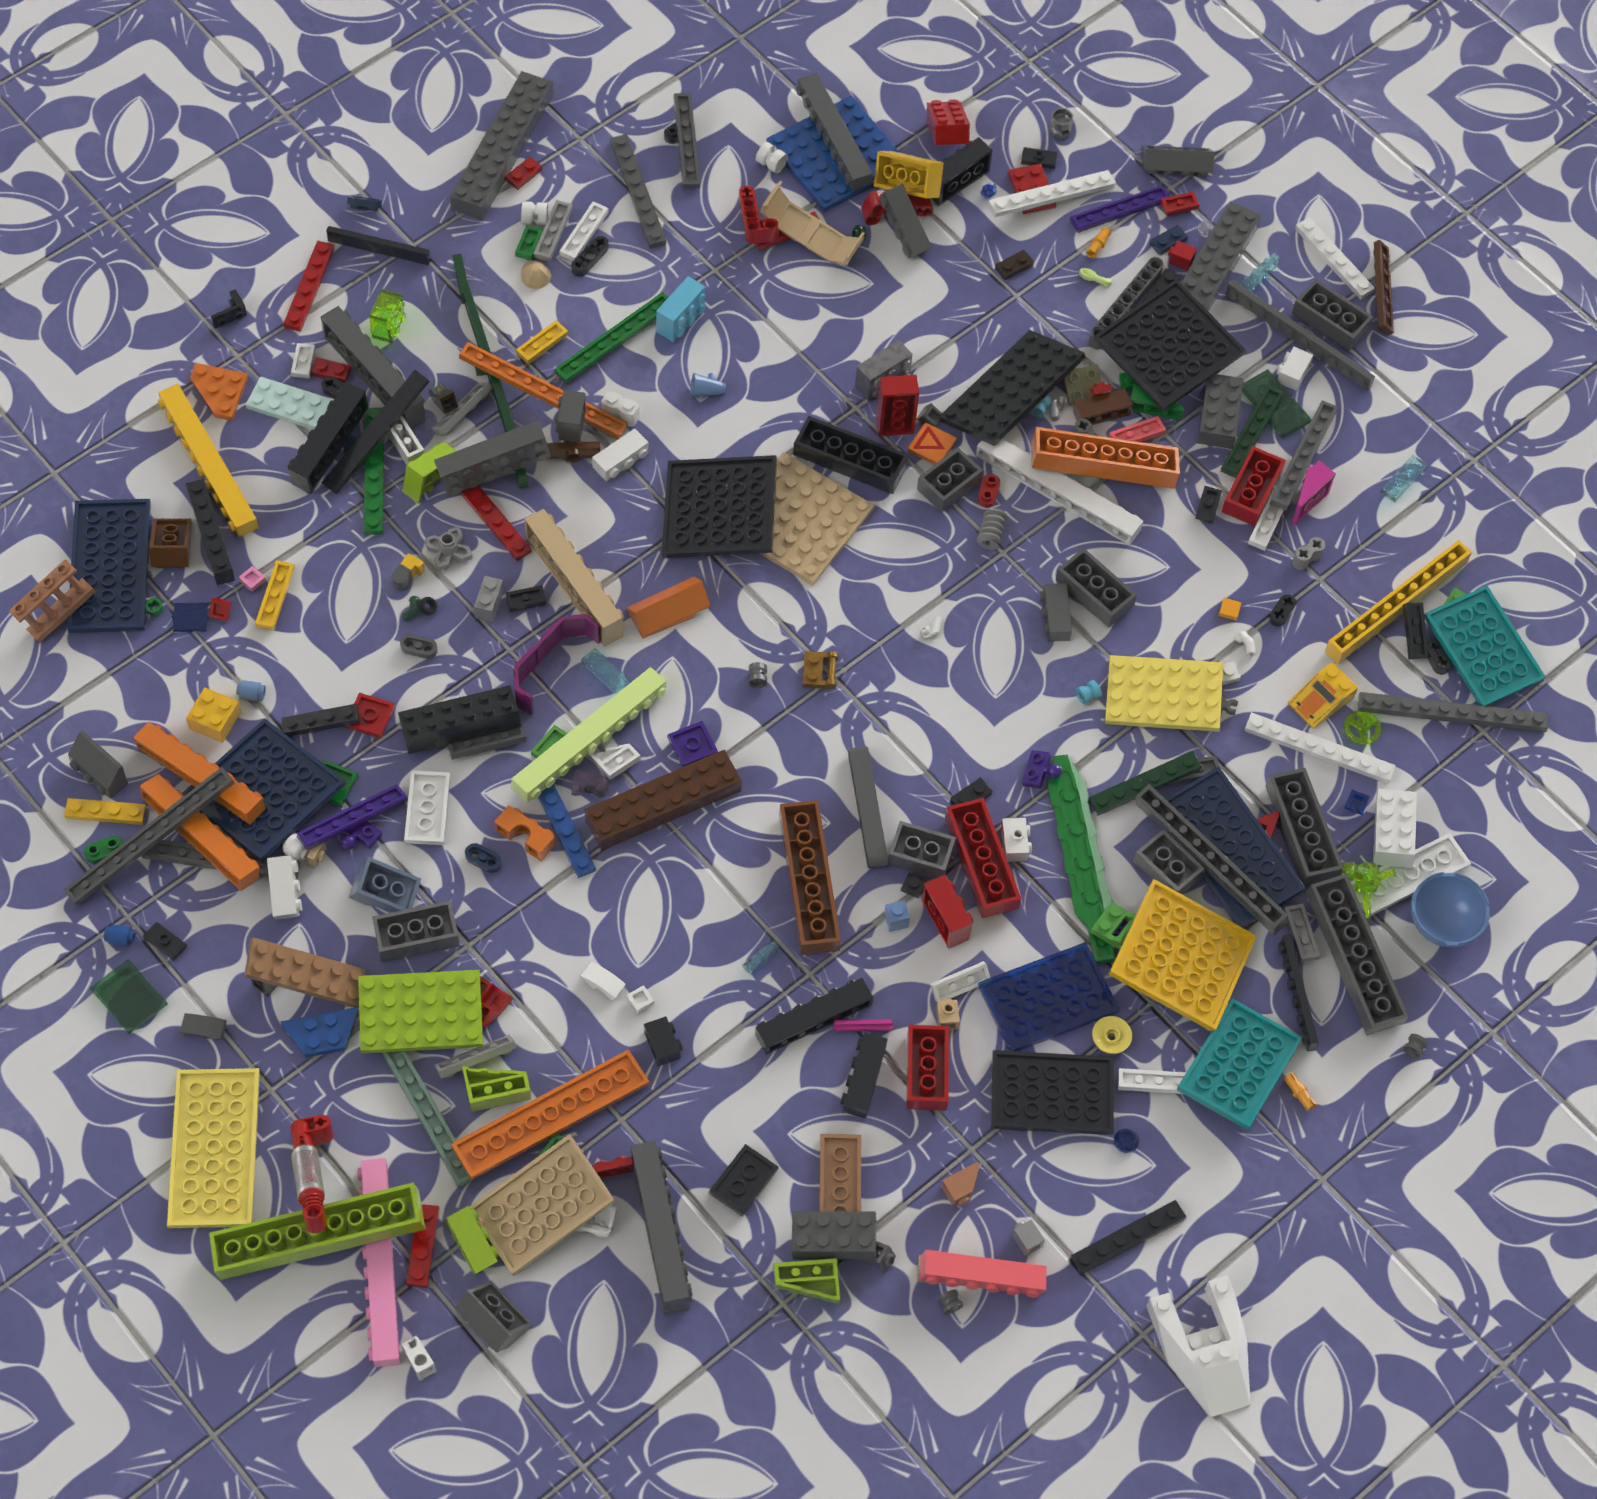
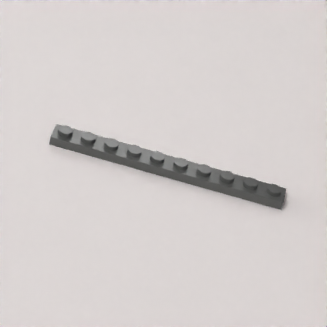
M1233 279L1228 283L1226 295L1230 299L1235 300L1245 309L1250 310L1258 318L1263 319L1273 328L1278 329L1286 337L1291 338L1301 347L1306 348L1316 357L1328 363L1330 367L1335 368L1345 377L1356 382L1360 387L1367 391L1372 387L1375 375Z
M1360 692L1358 696L1359 712L1547 732L1548 729L1547 713L1365 692Z
M221 767L64 889L72 902L78 906L230 788L235 782L226 770Z

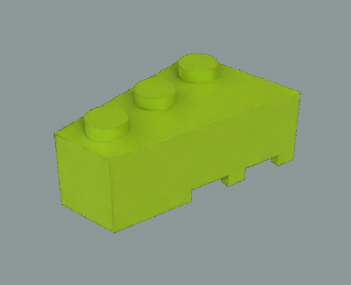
M442 442L439 445H435L430 451L421 454L416 460L410 461L406 466L402 492L417 503L422 501L421 496L426 491L431 492L434 489L433 485L438 480H441L434 460L457 450L446 442Z
M467 1206L448 1216L443 1222L451 1230L452 1238L457 1242L472 1273L476 1274L498 1262L496 1257L499 1255L493 1245L490 1246L486 1239L489 1236L485 1228H480L476 1220L479 1217L475 1209H470Z

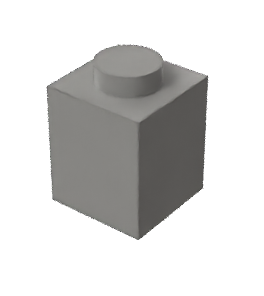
M1032 1219L1027 1222L1021 1221L1014 1227L1012 1237L1025 1257L1043 1247L1045 1239Z

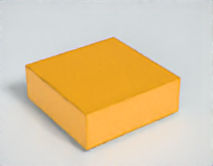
M1223 598L1218 616L1237 621L1242 602Z

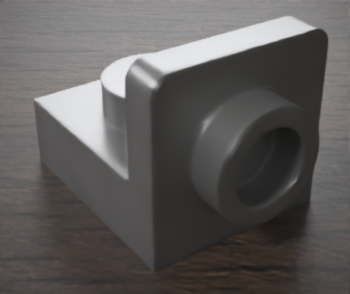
M876 1241V1260L864 1261L879 1266L883 1272L887 1273L894 1264L896 1255L890 1246Z

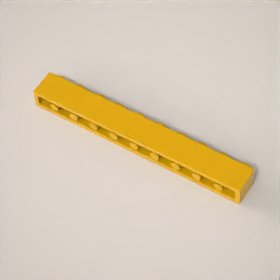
M177 383L159 391L160 399L157 401L161 410L165 409L167 412L165 416L169 423H173V430L176 436L181 437L182 440L180 441L184 450L188 449V456L192 464L196 463L198 466L196 470L200 477H204L207 490L212 491V498L215 504L221 506L219 508L223 518L229 520L227 523L231 532L235 531L239 538L259 529L254 513L179 384Z
M1460 540L1455 542L1328 641L1325 653L1339 664L1402 615L1403 604L1417 603L1465 566L1472 551Z

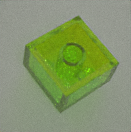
M381 289L369 315L372 338L393 343L394 338L398 337L400 325L406 319V313H404L405 302H403L402 294Z

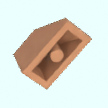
M979 1162L942 1180L941 1188L953 1208L958 1205L960 1207L970 1202L980 1167Z

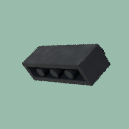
M865 1032L863 1039L859 1038L856 1050L859 1051L858 1057L854 1056L851 1068L854 1071L852 1075H848L846 1086L849 1088L847 1093H843L840 1104L844 1105L843 1113L867 1118L887 1047V1038Z

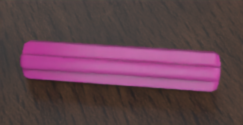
M891 1019L834 1021V1031L836 1032L892 1031L893 1021Z

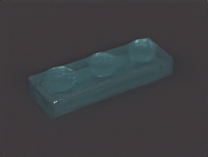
M1273 253L1269 258L1266 257L1262 261L1261 266L1255 267L1248 278L1245 277L1240 282V285L1251 292L1277 267L1279 256Z
M1412 455L1381 488L1380 493L1396 502L1421 475L1428 464Z
M596 648L581 659V663L615 694L632 682Z

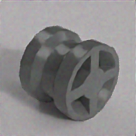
M1410 1034L1409 1042L1404 1045L1403 1050L1413 1058H1421L1422 1050L1427 1047L1428 1041L1418 1034Z
M956 1289L947 1291L938 1297L939 1302L944 1306V1314H951L964 1306L962 1301L958 1299V1291Z

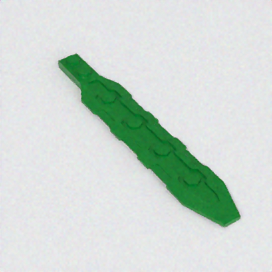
M1068 755L1053 756L1052 764H1058L1062 768V775L1057 779L1049 778L1048 792L1051 806L1054 807L1057 834L1061 841L1065 858L1064 866L1071 886L1074 913L1088 930L1094 963L1114 962L1115 956L1112 945L1090 933L1091 928L1111 904L1112 900L1110 891L1107 890L1103 871L1105 868L1099 853L1095 823L1092 822L1088 804L1090 800L1086 782Z

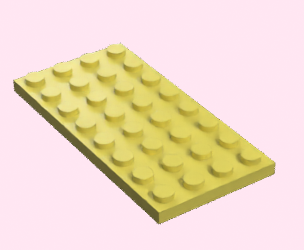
M259 1068L177 1070L167 1217L168 1228L235 1227L253 1222L260 1081Z

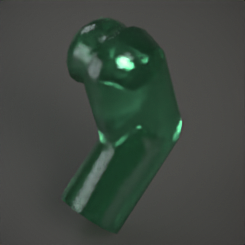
M411 596L409 598V609L401 614L405 622L420 613L419 602L421 599L418 596Z

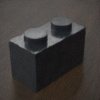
M666 1016L644 1024V1034L657 1066L680 1059V1051H683L680 1040L675 1039L674 1033L676 1031L672 1022H668Z

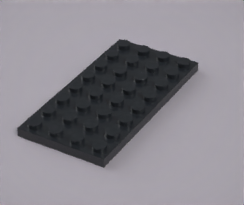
M1029 330L939 416L940 422L995 446L1086 358L1085 353Z

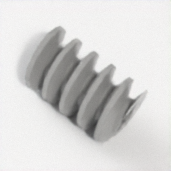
M988 509L984 512L979 536L977 537V543L986 550H996L999 548L998 544L1001 542L1000 538L1002 537V531L1004 530L1007 514L1004 511Z

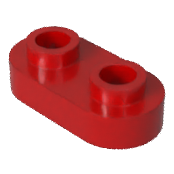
M988 474L983 477L978 494L980 506L991 508L995 505L1000 488L998 476Z

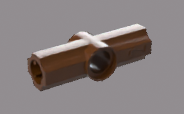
M600 441L547 443L551 457L547 459H565L568 462L574 463L580 461L581 458H592L600 452Z

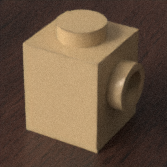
M945 998L937 1001L936 1015L938 1026H949V1030H958L960 1018L957 1000Z

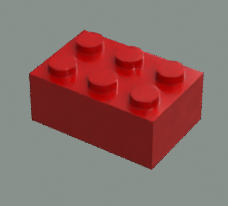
M943 875L924 883L922 902L947 948L949 949L968 941L972 932L973 918L969 912L965 911L962 898L955 893V886L952 880H948L947 876Z

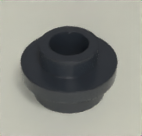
M424 597L419 602V610L424 615H433L437 610V603L431 597ZM425 604H428L430 609H426Z

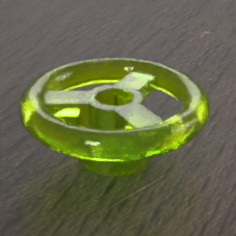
M1355 711L1346 717L1344 731L1353 742L1370 744L1379 738L1381 724L1372 713ZM1349 724L1357 728L1360 732V738L1352 734ZM1375 725L1376 731L1374 735L1367 738V730Z

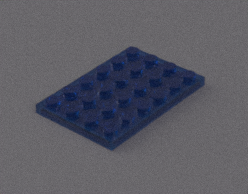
M1086 942L978 982V988L1009 1051H1020L1120 1011Z

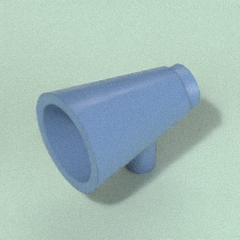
M693 373L690 387L691 397L725 394L726 383L715 380L714 373H709L708 377Z

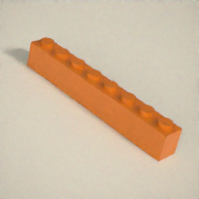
M148 722L133 737L138 749L194 787L220 769L217 764L209 763L202 754L194 753L187 744H181L174 735L166 734L159 725H153ZM228 773L235 784L215 798L214 801L250 825L266 809L263 802L264 798L258 792H252L245 783L237 782Z
M159 774L140 785L141 798L159 815L184 797L180 790L174 789L170 781L166 778L164 779ZM197 812L175 829L240 891H243L260 879L258 863L247 857L245 851L242 848H238L229 836L226 837L217 825H213L204 813Z

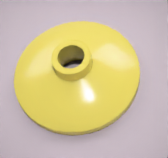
M1107 1016L1096 1022L1092 1030V1038L1095 1045L1101 1051L1108 1054H1118L1125 1051L1131 1044L1132 1031L1128 1023L1123 1019ZM1108 1036H1113L1115 1039L1110 1040Z

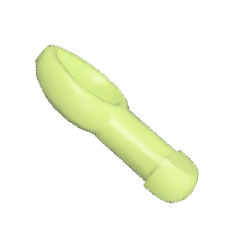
M1082 268L1079 270L1080 276L1087 281H1095L1105 287L1111 285V279L1101 277L1091 269Z

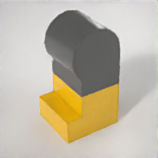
M408 553L392 574L394 588L399 591L406 590L416 573L421 576L425 571L424 561Z

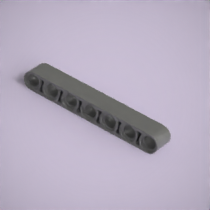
M1158 257L1149 259L1092 328L1089 344L1092 348L1101 349L1094 341V336L1137 307L1155 285L1162 274L1164 266L1162 259Z
M868 747L849 748L848 758L867 867L888 866V856Z

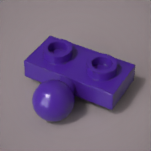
M1032 750L1021 783L1024 787L1041 788L1046 774L1051 779H1057L1062 775V768L1058 764H1051L1049 766L1050 752Z
M367 821L346 831L349 835H344L341 838L340 845L345 850H351L355 847L356 840H358L370 849L382 837V831Z

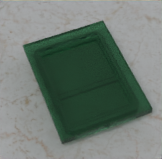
M129 959L90 987L93 994L128 1034L168 1005L165 999Z

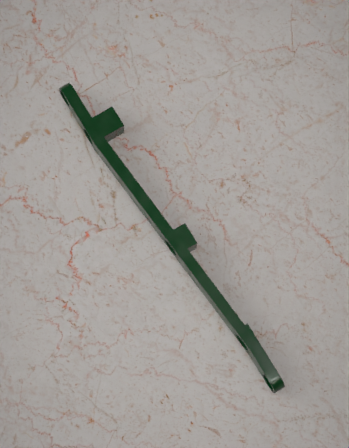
M462 254L453 255V263L461 302L465 305L478 347L491 353L468 284ZM475 367L477 376L487 375L489 383L493 388L492 392L505 432L516 429L500 379ZM525 468L515 470L519 489L528 487Z

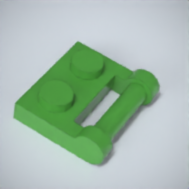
M1111 902L1091 928L1090 933L1120 949L1136 913L1132 914ZM1123 921H1128L1127 925L1120 932V934L1118 936H1113V934L1123 923Z

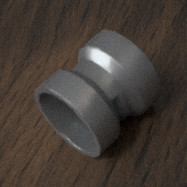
M761 662L750 664L749 685L754 688L765 687L767 685V677L765 676L767 674V665Z

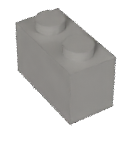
M484 576L474 605L476 619L494 622L504 592L502 579Z

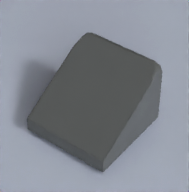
M930 403L923 408L917 420L936 427L940 422L939 416L942 412Z

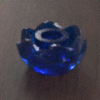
M1123 1128L1114 1135V1146L1119 1151L1129 1153L1138 1148L1139 1137L1132 1129Z

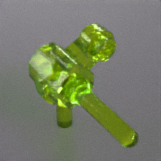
M1351 862L1344 863L1342 865V875L1347 874L1349 880L1354 879L1355 891L1363 892V912L1367 921H1369L1371 918V893L1376 892L1378 885L1380 886L1381 880L1395 877L1396 871L1391 869L1379 872V867L1375 863L1370 862L1361 863L1359 866Z

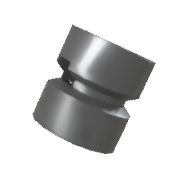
M1057 108L1052 112L1049 134L1053 139L1062 141L1069 138L1073 123V114L1070 110Z

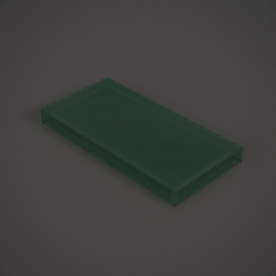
M1269 369L1243 383L1242 392L1255 407L1267 386L1284 392L1279 405L1268 422L1282 439L1311 422L1312 419Z

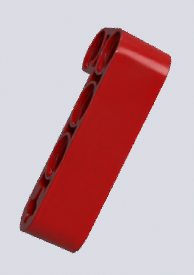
M751 186L741 187L739 189V204L746 241L751 244L778 240V221L773 218L760 219L754 188Z
M873 191L865 199L861 210L867 225H875L881 220L883 215H887L885 208L880 204L879 197L885 191ZM907 194L917 216L924 217L933 213L930 198Z

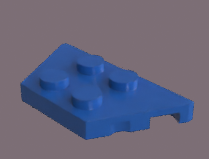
M358 1007L285 1020L281 1021V1026L306 1058L344 1051L347 1049L349 1037L353 1032L359 1010Z

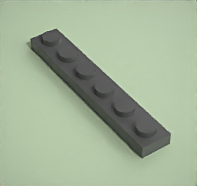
M674 93L673 99L682 187L700 188L691 93Z

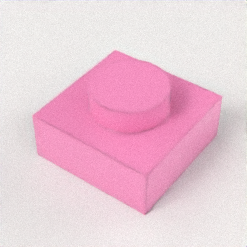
M252 566L239 576V581L253 592L266 581V578Z

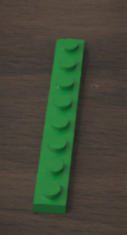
M661 292L554 369L555 374L566 384L654 322L656 320V311L669 297Z
M383 407L367 409L365 412V429ZM384 438L365 459L364 535H383Z

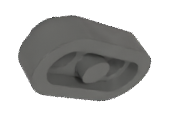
M407 634L400 640L401 650L405 654L430 659L435 657L438 652L436 642L429 638Z

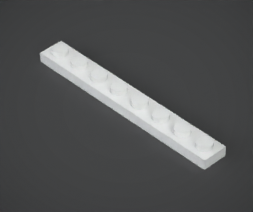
M1109 170L991 199L988 200L987 205L994 218L1114 188L1116 182Z
M1252 712L1244 730L1250 734L1389 784L1396 766Z

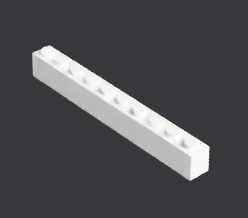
M1001 439L993 446L981 440L977 445V457L1130 546L1140 533L1143 520L1137 515L1129 513L1123 507L1110 502L1106 497L1098 495L1092 489L1086 488L1062 472L1032 468L1031 454L1017 448L1013 443Z

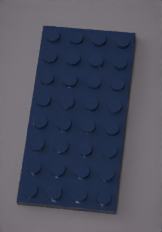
M150 499L75 501L71 565L77 572L73 576L78 581L83 578L96 592L68 617V633L145 630L151 516Z
M1219 766L1166 798L1180 814L1278 906L1306 890L1303 883ZM1204 870L1202 878L1235 924L1245 928L1257 920Z

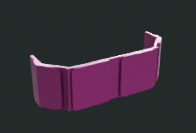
M587 614L559 618L540 638L538 644L532 646L515 664L513 674L518 708L522 711H527L531 715L534 714L533 697L521 689L519 685L564 637L586 635L597 644L600 643V625Z

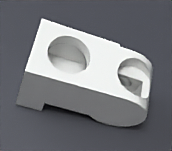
M417 1336L401 1344L419 1381L437 1372L434 1362Z

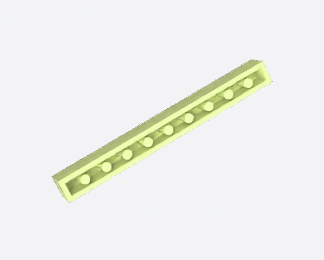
M651 667L648 668L511 778V789L527 803L532 799L538 798L545 788H550L555 783L556 779L560 776H565L572 766L580 764L587 754H592L597 749L598 745L602 742H607L614 732L620 731L629 720H634L640 711L649 708L656 698H661L666 692V680Z

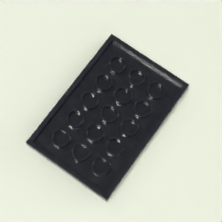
M993 1050L991 1129L1113 1135V1057Z

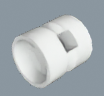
M765 142L758 150L755 159L763 166L767 165L769 170L777 174L785 167L788 155L780 149L777 150L769 142Z
M523 201L521 223L532 225L535 222L536 225L545 226L548 220V203L538 202L534 205L533 202Z

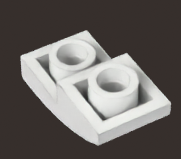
M590 962L579 976L591 988H598L611 1000L615 999L626 985L614 974L593 962Z

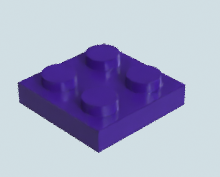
M703 721L667 734V738L682 767L718 752Z

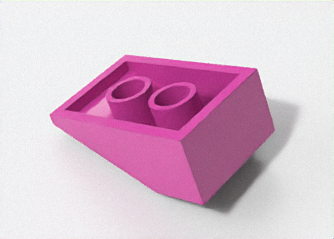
M1318 461L1315 465L1311 464L1305 471L1306 477L1302 481L1303 486L1291 523L1293 525H1296L1321 502L1331 490L1336 473L1321 461Z

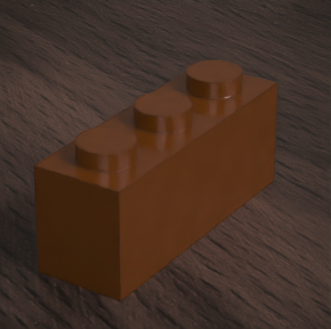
M1125 388L1114 389L1111 392L1078 399L1074 402L1073 413L1076 420L1084 418L1089 420L1091 425L1131 415L1133 404Z

